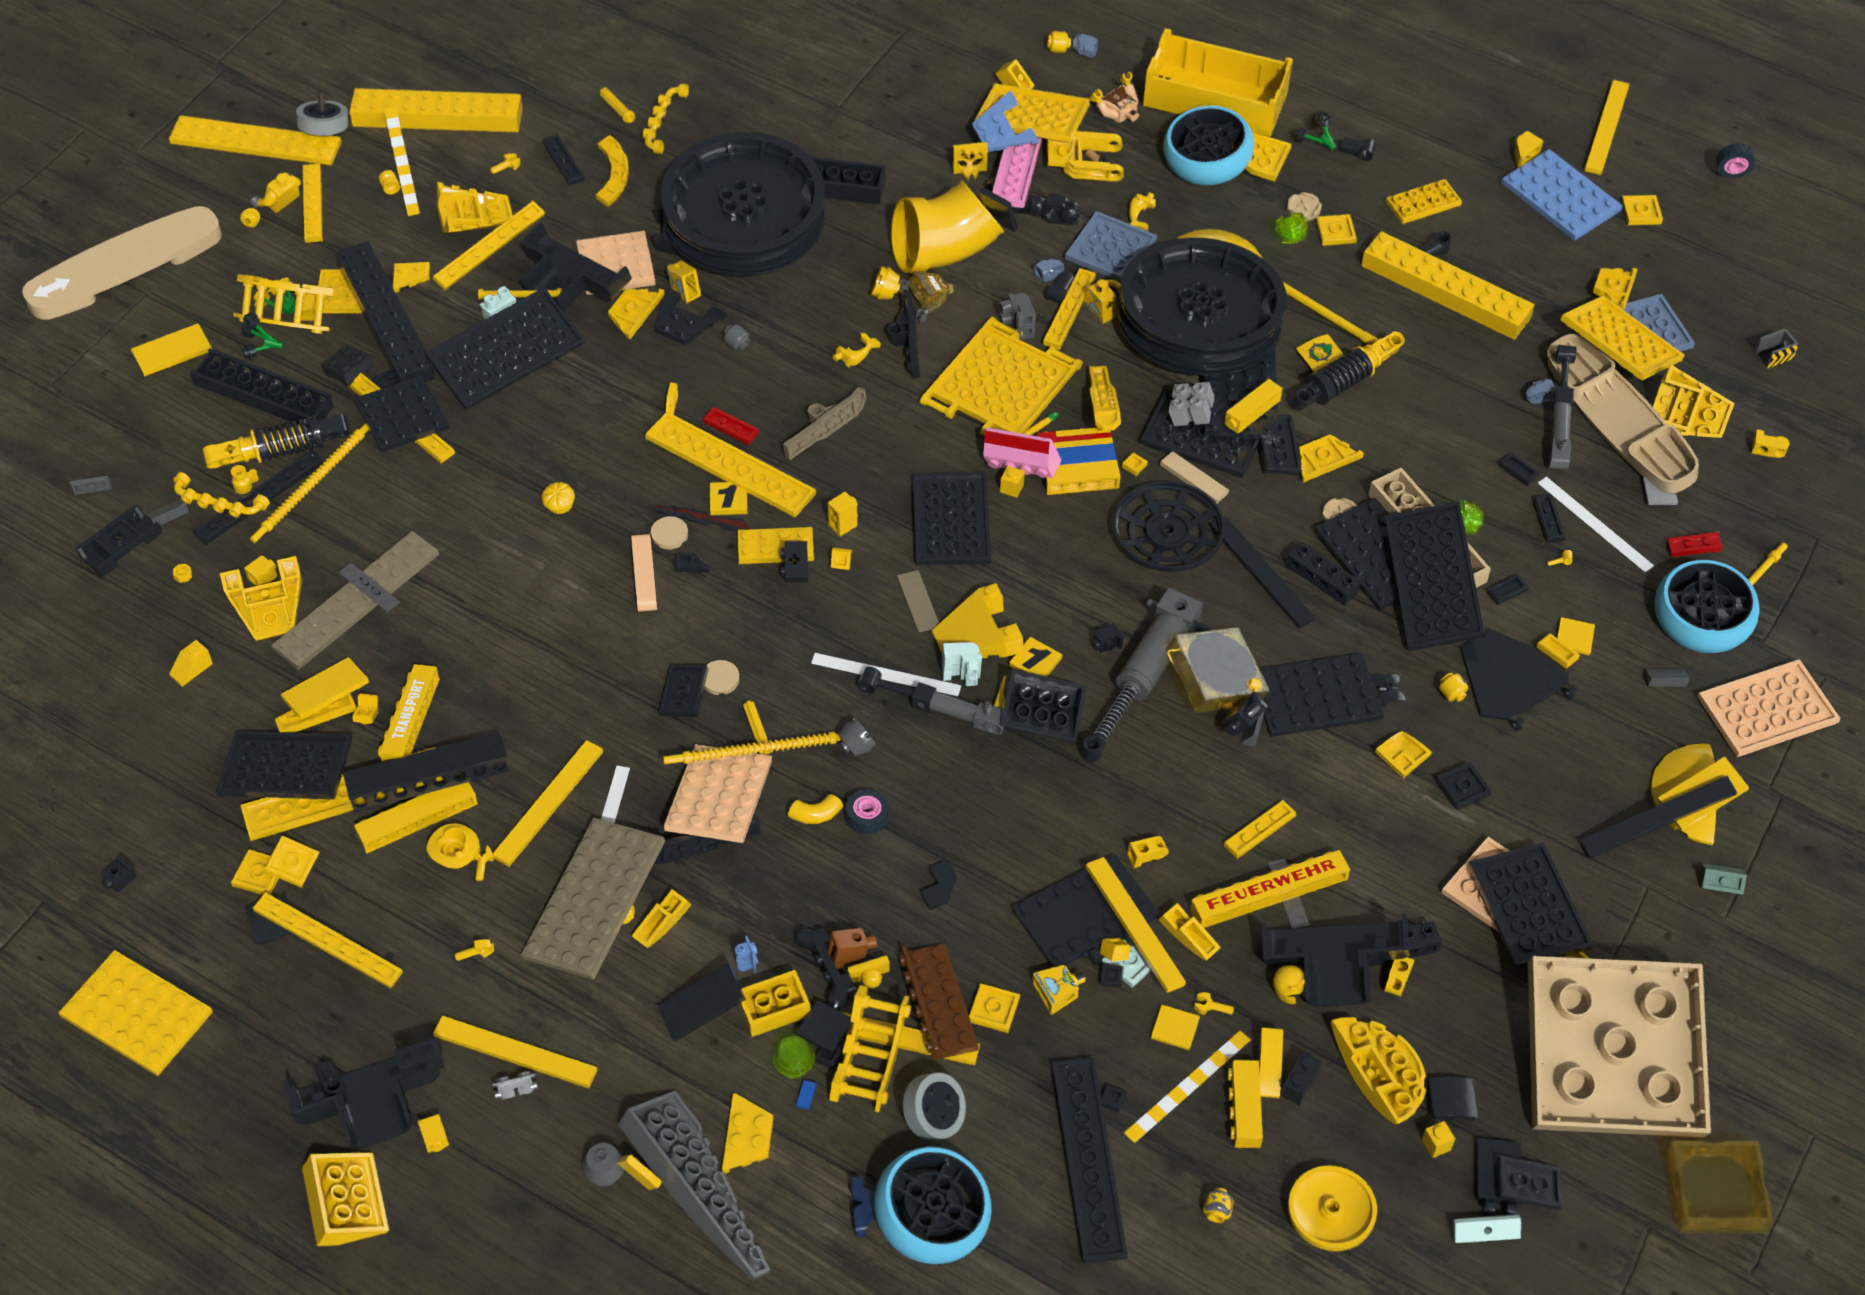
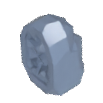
M1078 34L1073 38L1072 46L1079 54L1094 58L1098 48V40L1089 35Z
M1055 259L1042 260L1033 266V272L1041 282L1051 281L1064 270V264L1060 260Z
M1551 379L1533 382L1532 386L1528 387L1525 396L1533 404L1547 402L1553 398L1555 386Z

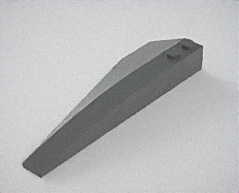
M670 1092L627 1109L618 1124L684 1211L720 1250L752 1280L769 1273L770 1268L761 1249L755 1245L751 1229L746 1227L744 1222L745 1216L736 1206L738 1201L724 1172H721L717 1166L719 1162L716 1155H712L709 1149L710 1143L702 1135L701 1131L703 1128L700 1122L677 1092Z

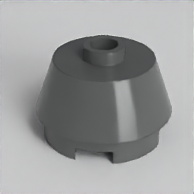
M856 717L851 721L847 720L839 732L840 737L843 739L841 745L847 752L851 750L855 756L871 752V749L876 745Z
M596 1144L590 1148L583 1159V1173L590 1182L597 1186L606 1187L613 1185L623 1175L624 1169L617 1162L624 1155L611 1144Z

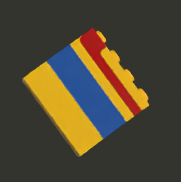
M1097 427L1038 433V437L1052 440L1062 460L1054 477H1046L1047 495L1119 488L1120 472L1111 430L1103 431Z

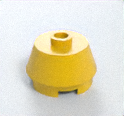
M881 266L876 274L870 295L878 300H891L894 294H897L899 291L900 276L890 267Z

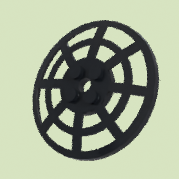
M1155 481L1141 485L1126 494L1116 508L1113 530L1118 545L1135 562L1158 571L1179 572L1203 565L1218 552L1225 534V522L1219 506L1209 495L1200 489L1177 481ZM1174 490L1179 491L1180 495L1177 501H1154L1151 492ZM1144 494L1148 504L1139 508L1133 516L1123 511L1132 500ZM1189 494L1199 499L1211 511L1201 516L1198 511L1185 504L1187 495ZM1160 506L1175 507L1173 512H1160L1158 509ZM1182 509L1190 513L1195 519L1188 522L1184 516L1180 515ZM1151 510L1153 516L1148 522L1139 519L1143 513ZM1120 517L1130 522V540H1121L1118 530ZM1213 517L1216 518L1219 528L1218 540L1207 539V526L1205 522ZM1136 525L1146 529L1145 537L1136 538ZM1200 525L1201 538L1190 536L1191 528ZM1165 529H1169V530H1172L1173 532H1172V533H1166V532H1164V530H1165ZM1151 543L1157 549L1152 554L1141 545ZM1187 543L1197 544L1195 549L1187 554L1182 549ZM1136 546L1141 553L1152 558L1151 561L1148 562L1139 558L1127 547ZM1203 546H1214L1210 554L1196 562L1190 559ZM1165 550L1175 551L1179 557L1161 556ZM1159 561H1183L1185 563L1183 566H1162L1157 564Z

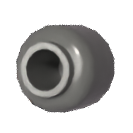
M739 324L729 325L724 330V342L733 350H743L749 344V333Z

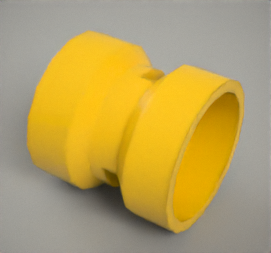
M387 170L379 175V182L386 194H395L399 191L400 184L393 171Z

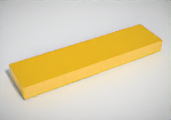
M1282 800L1226 840L1224 847L1238 859L1296 817V812Z

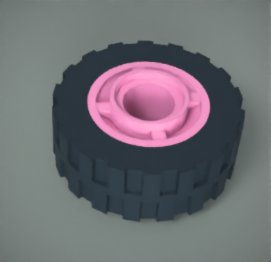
M1741 143L1725 146L1717 153L1716 157L1719 174L1727 178L1743 177L1749 174L1753 167H1755L1753 149L1747 146V144Z
M866 789L854 792L852 796H849L845 804V821L853 831L860 832V834L877 833L888 823V801L881 793L879 794L875 790Z

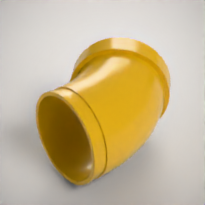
M961 179L955 187L953 186L946 193L936 198L926 200L923 197H904L898 201L891 225L892 250L896 264L902 272L923 273L930 268L947 266L973 256L995 241L1005 231Z

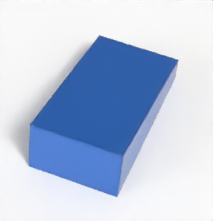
M803 1081L796 1107L806 1110L810 1109L817 1083Z

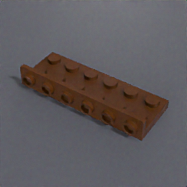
M940 944L907 951L906 946H901V954L898 955L900 966L905 968L906 984L909 983L911 987L909 988L911 1001L915 1000L916 1003L914 1006L916 1017L920 1018L922 1022L920 1023L921 1033L926 1035L927 1038L925 1041L927 1052L932 1054L933 1060L978 1051L979 1045L946 945Z

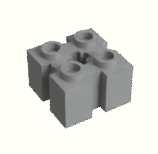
M1195 383L1192 387H1189V384H1175L1172 394L1174 400H1171L1169 414L1174 426L1188 425L1190 421H1194L1195 424H1209L1210 408L1213 407L1215 397L1210 383Z

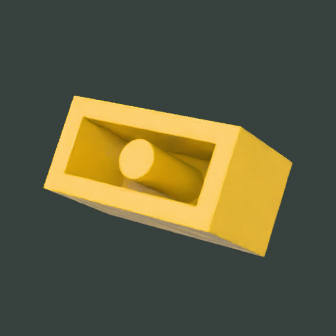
M846 492L828 502V526L839 537L857 526L858 503L853 496Z

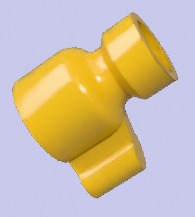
M236 465L231 469L233 488L238 494L248 493L252 489V483L259 480L255 469L246 472L245 467L242 465Z

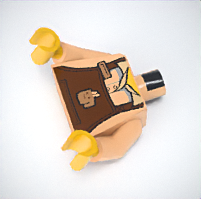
M1131 72L1126 74L1128 79L1125 78L1124 74L1120 78L1121 82L1126 84V86L1122 85L1103 97L1099 89L1091 94V101L1097 102L1096 105L1104 117L1117 122H1122L1127 118L1133 122L1138 119V99L1134 86L1130 83L1132 79Z

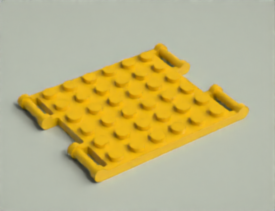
M991 317L920 399V404L928 405L946 414L945 416L950 419L959 410L985 423L980 431V434L985 436L986 428L992 427L998 430L1024 434L1073 374L1081 368L1083 361L1057 351V348L1053 346L1045 353L1019 340L1020 333L1017 332V329L1015 330L999 322L996 318ZM931 397H934V398H936V399H938V400H940V401H942V402H944V403L950 405V407L948 408V407H946V406H944V405H942V404H940V403H938V402L932 400Z

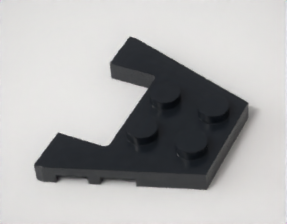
M667 288L654 331L659 335L686 345L701 335L703 330L713 327L714 323L718 320L725 319L726 312L712 306L703 318L675 307L681 299V293Z

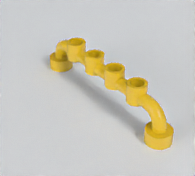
M680 84L679 87L670 88L665 95H659L658 104L660 106H654L653 115L655 117H649L648 119L650 129L645 128L643 130L646 146L656 154L663 153L664 142L662 140H655L652 143L651 141L655 139L657 128H660L661 119L666 114V107L671 103V96L678 93L679 97L686 98L689 92L688 84Z
M178 472L174 477V490L178 495L182 496L181 499L185 503L191 504L193 500H197V504L202 508H207L211 504L218 513L228 509L229 513L237 518L241 513L251 515L259 510H266L270 504L265 496L257 495L253 500L254 506L245 507L240 502L231 503L222 497L217 499L208 493H196L191 488L187 490L182 489L186 488L191 481L185 473Z

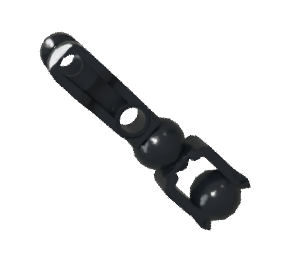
M995 178L989 179L986 183V189L991 192L994 188ZM1028 193L1024 208L1012 206L1015 213L1028 214L1029 212L1034 216L1043 215L1047 223L1061 225L1065 223L1078 224L1081 212L1077 202L1051 193L1047 198L1041 195L1032 196V193Z

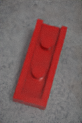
M1719 532L1668 538L1667 542L1671 557L1710 552L1718 553L1723 548Z

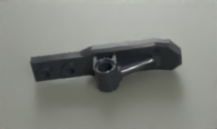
M905 289L900 291L903 308L896 322L891 323L887 330L892 345H909L906 348L907 358H910V361H907L908 371L912 372L914 379L920 378L916 321L912 297L909 291Z
M758 816L752 817L745 839L761 834ZM676 833L670 839L665 840L654 864H665L712 851L721 845L734 841Z

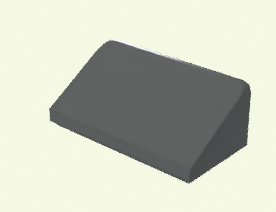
M108 475L70 481L74 495L112 489V480Z
M178 499L148 513L147 517L153 524L157 522L160 526L189 513L186 503L182 499Z
M1684 669L1645 670L1648 687H1687L1689 682V676Z
M1264 712L1249 728L1244 730L1241 744L1252 747L1256 746Z

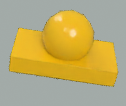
M882 956L848 967V974L853 983L862 981L866 987L876 988L882 981L881 974L889 972V960L887 956Z

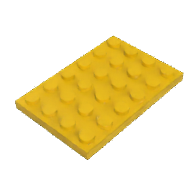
M995 83L974 122L1005 94L1011 91L1018 106L1003 113L1015 134H1020L1032 128L1037 137L1071 142L1090 105V99Z
M1605 296L1575 308L1561 317V321L1569 328L1575 330L1581 337L1591 342L1594 347L1602 350L1609 358L1614 359L1621 367L1629 370L1636 378L1642 381L1668 368L1670 364L1674 365L1682 361L1685 356Z
M115 950L59 1011L60 1017L156 1076L165 1069L213 1013L212 1008Z

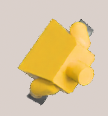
M288 172L279 174L276 179L267 185L264 198H259L257 195L249 201L253 208L258 206L269 207L277 213L300 196L298 186H300L301 181Z

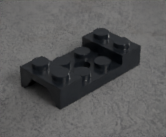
M134 505L76 547V551L80 559L104 577L118 567L116 561L143 541L147 544L161 535L162 531L157 522L155 524L144 517L138 506ZM116 537H122L120 540H114Z

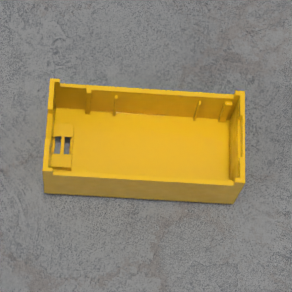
M1165 28L1159 42V48L1147 70L1143 106L1179 115L1197 107H1224L1244 118L1253 133L1271 137L1288 93L1293 59L1286 57L1285 62L1178 37L1171 35V29Z

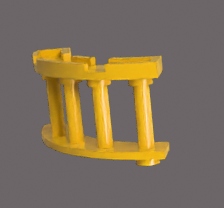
M237 275V281L243 282V286H245L242 314L233 313L234 317L240 318L239 321L244 322L243 317L249 313L252 287L257 285L258 293L255 313L260 319L259 322L311 329L313 333H322V330L329 331V327L322 326L321 321L324 298H326V295L333 296V288L303 284L300 287V284H293L292 282L273 281L251 275ZM267 287L275 288L276 292L273 319L262 317ZM286 290L295 291L294 322L281 320L283 294ZM306 293H313L317 297L314 325L301 323L303 298L306 296Z
M860 985L855 995L850 1021L854 1023H852L850 1035L847 1034L843 1054H845L842 1064L839 1063L832 1081L830 1101L838 1102L840 1096L847 1093L876 1100L875 1112H879L882 1104L886 1105L889 1092H887L896 1061L905 1018H909L911 1006L908 1005V996L904 997L901 1005L871 999L870 996H867L868 987ZM872 1007L899 1014L897 1027L893 1028L867 1022L863 1018L864 1008ZM868 1030L894 1036L891 1052L860 1045V1042H857L859 1032ZM860 1053L889 1060L885 1074L854 1067L851 1064L853 1055ZM856 1076L881 1082L879 1091L875 1092L847 1085L846 1079L847 1077Z

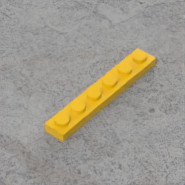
M320 164L303 165L305 243L323 241Z
M1079 269L1044 338L1043 345L1053 346L1058 350L1061 349L1085 300L1087 289L1096 278V273Z

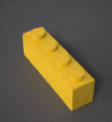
M1233 1060L1232 1068H1228V1081H1232V1087H1229L1228 1096L1229 1100L1233 1102V1107H1230L1229 1118L1234 1123V1126L1230 1128V1138L1234 1139L1235 1148H1261L1263 1134L1259 1061Z

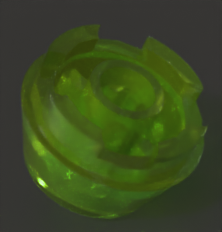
M1291 213V217L1283 219L1281 216L1276 220L1275 231L1284 243H1298L1307 237L1309 221L1306 219V216L1304 217L1303 213Z
M1471 500L1460 501L1466 535H1475L1483 524V510Z
M798 1036L784 1038L773 1052L775 1068L787 1078L802 1077L803 1074L812 1068L815 1061L813 1048L803 1038Z

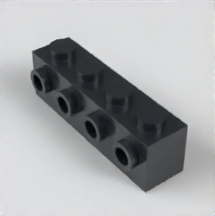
M1301 541L1288 553L1287 567L1342 605L1346 606L1359 593L1361 581Z
M1422 921L1416 925L1408 926L1410 956L1407 958L1439 952L1442 941L1434 921ZM1394 960L1369 961V967L1394 962Z

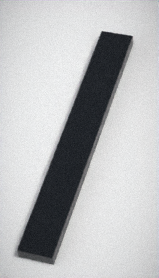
M311 450L236 502H240L245 507L254 506L253 500L257 495H263L271 501L315 471L320 465H323L324 461ZM225 509L222 513H218L196 528L193 533L204 545H207L249 515L241 513L236 518L229 513L228 509Z
M1224 516L1225 534L1223 543L1299 629L1313 622L1315 616L1233 523ZM1216 520L1210 524V528L1218 536L1219 528Z
M1727 775L1581 839V844L1589 859L1733 797L1737 795V791Z

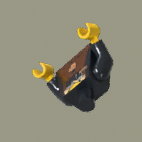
M1252 677L1251 680L1248 679L1246 682V687L1252 689V693L1233 707V700L1226 696H1223L1224 700L1218 699L1217 701L1218 706L1225 709L1223 711L1224 719L1222 723L1226 728L1227 734L1231 736H1236L1249 728L1268 707L1260 697L1258 690L1261 687V681Z

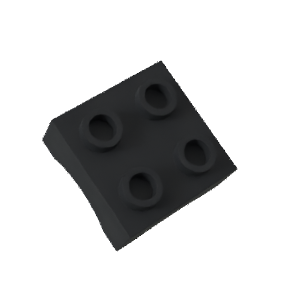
M349 344L342 347L321 364L326 376L335 377L346 386L351 385L360 373L374 367L369 354Z

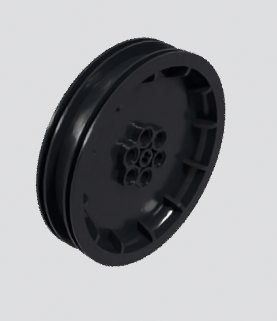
M732 132L707 138L681 153L670 165L664 176L661 200L666 234L674 248L683 257L693 264L715 273L732 276H753L782 269L803 257L814 246L821 235L825 222V188L823 177L816 163L805 151L782 138L757 132Z
M1199 237L1178 238L1155 244L1140 252L1130 261L1121 279L1117 317L1120 329L1126 340L1136 351L1150 361L1162 367L1186 374L1203 376L1225 375L1239 372L1258 364L1275 349L1281 337L1283 318L1287 306V294L1283 281L1274 268L1250 250L1217 239Z

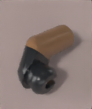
M1092 149L1087 150L1085 153L1093 162L1108 163L1111 157L1108 152H1103L1102 156L1097 155Z

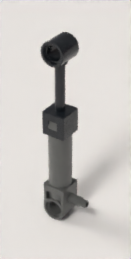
M1558 344L1555 362H1560L1562 368L1560 387L1556 386L1553 394V429L1548 464L1550 469L1567 471L1569 468L1571 440H1569L1570 422L1574 401V388H1568L1569 364L1575 363L1576 346Z
M866 667L857 684L861 691L869 694L874 693L876 688L880 687L911 697L912 708L928 713L934 710L971 722L974 728L995 735L1002 734L1004 727L1001 726L1002 708L992 706L991 702H980L979 705H975L938 693L937 688L920 682L914 691L881 680L882 673L874 667Z

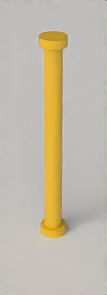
M562 288L547 291L552 297H558L562 293ZM478 290V298L480 300L484 299L487 295L495 296L498 294V291ZM538 290L509 291L514 297H527Z

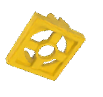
M987 142L954 145L953 174L963 173V176L969 180L970 175H973V178L976 179L978 171H987ZM970 154H973V155H974V157H973L972 159H966V158H965V157L970 158ZM976 159H982L979 164L972 165V162ZM964 160L967 162V166H961L958 161Z

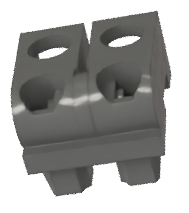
M1024 293L1009 294L1008 300L1000 301L1002 314H1000L1001 323L1005 325L1011 324L1013 329L1016 328L1017 332L1020 333L1019 340L1034 338L1036 313L1028 295Z

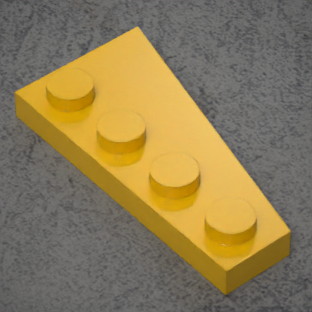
M349 693L302 720L290 710L277 717L275 722L279 732L295 733L354 712L356 705Z

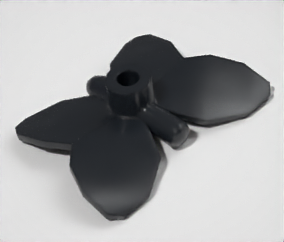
M1379 673L1371 674L1372 682L1379 686L1377 690L1381 692L1378 695L1381 707L1391 703L1392 700H1406L1402 692L1398 690L1399 686L1397 684L1400 677L1397 674L1389 676Z

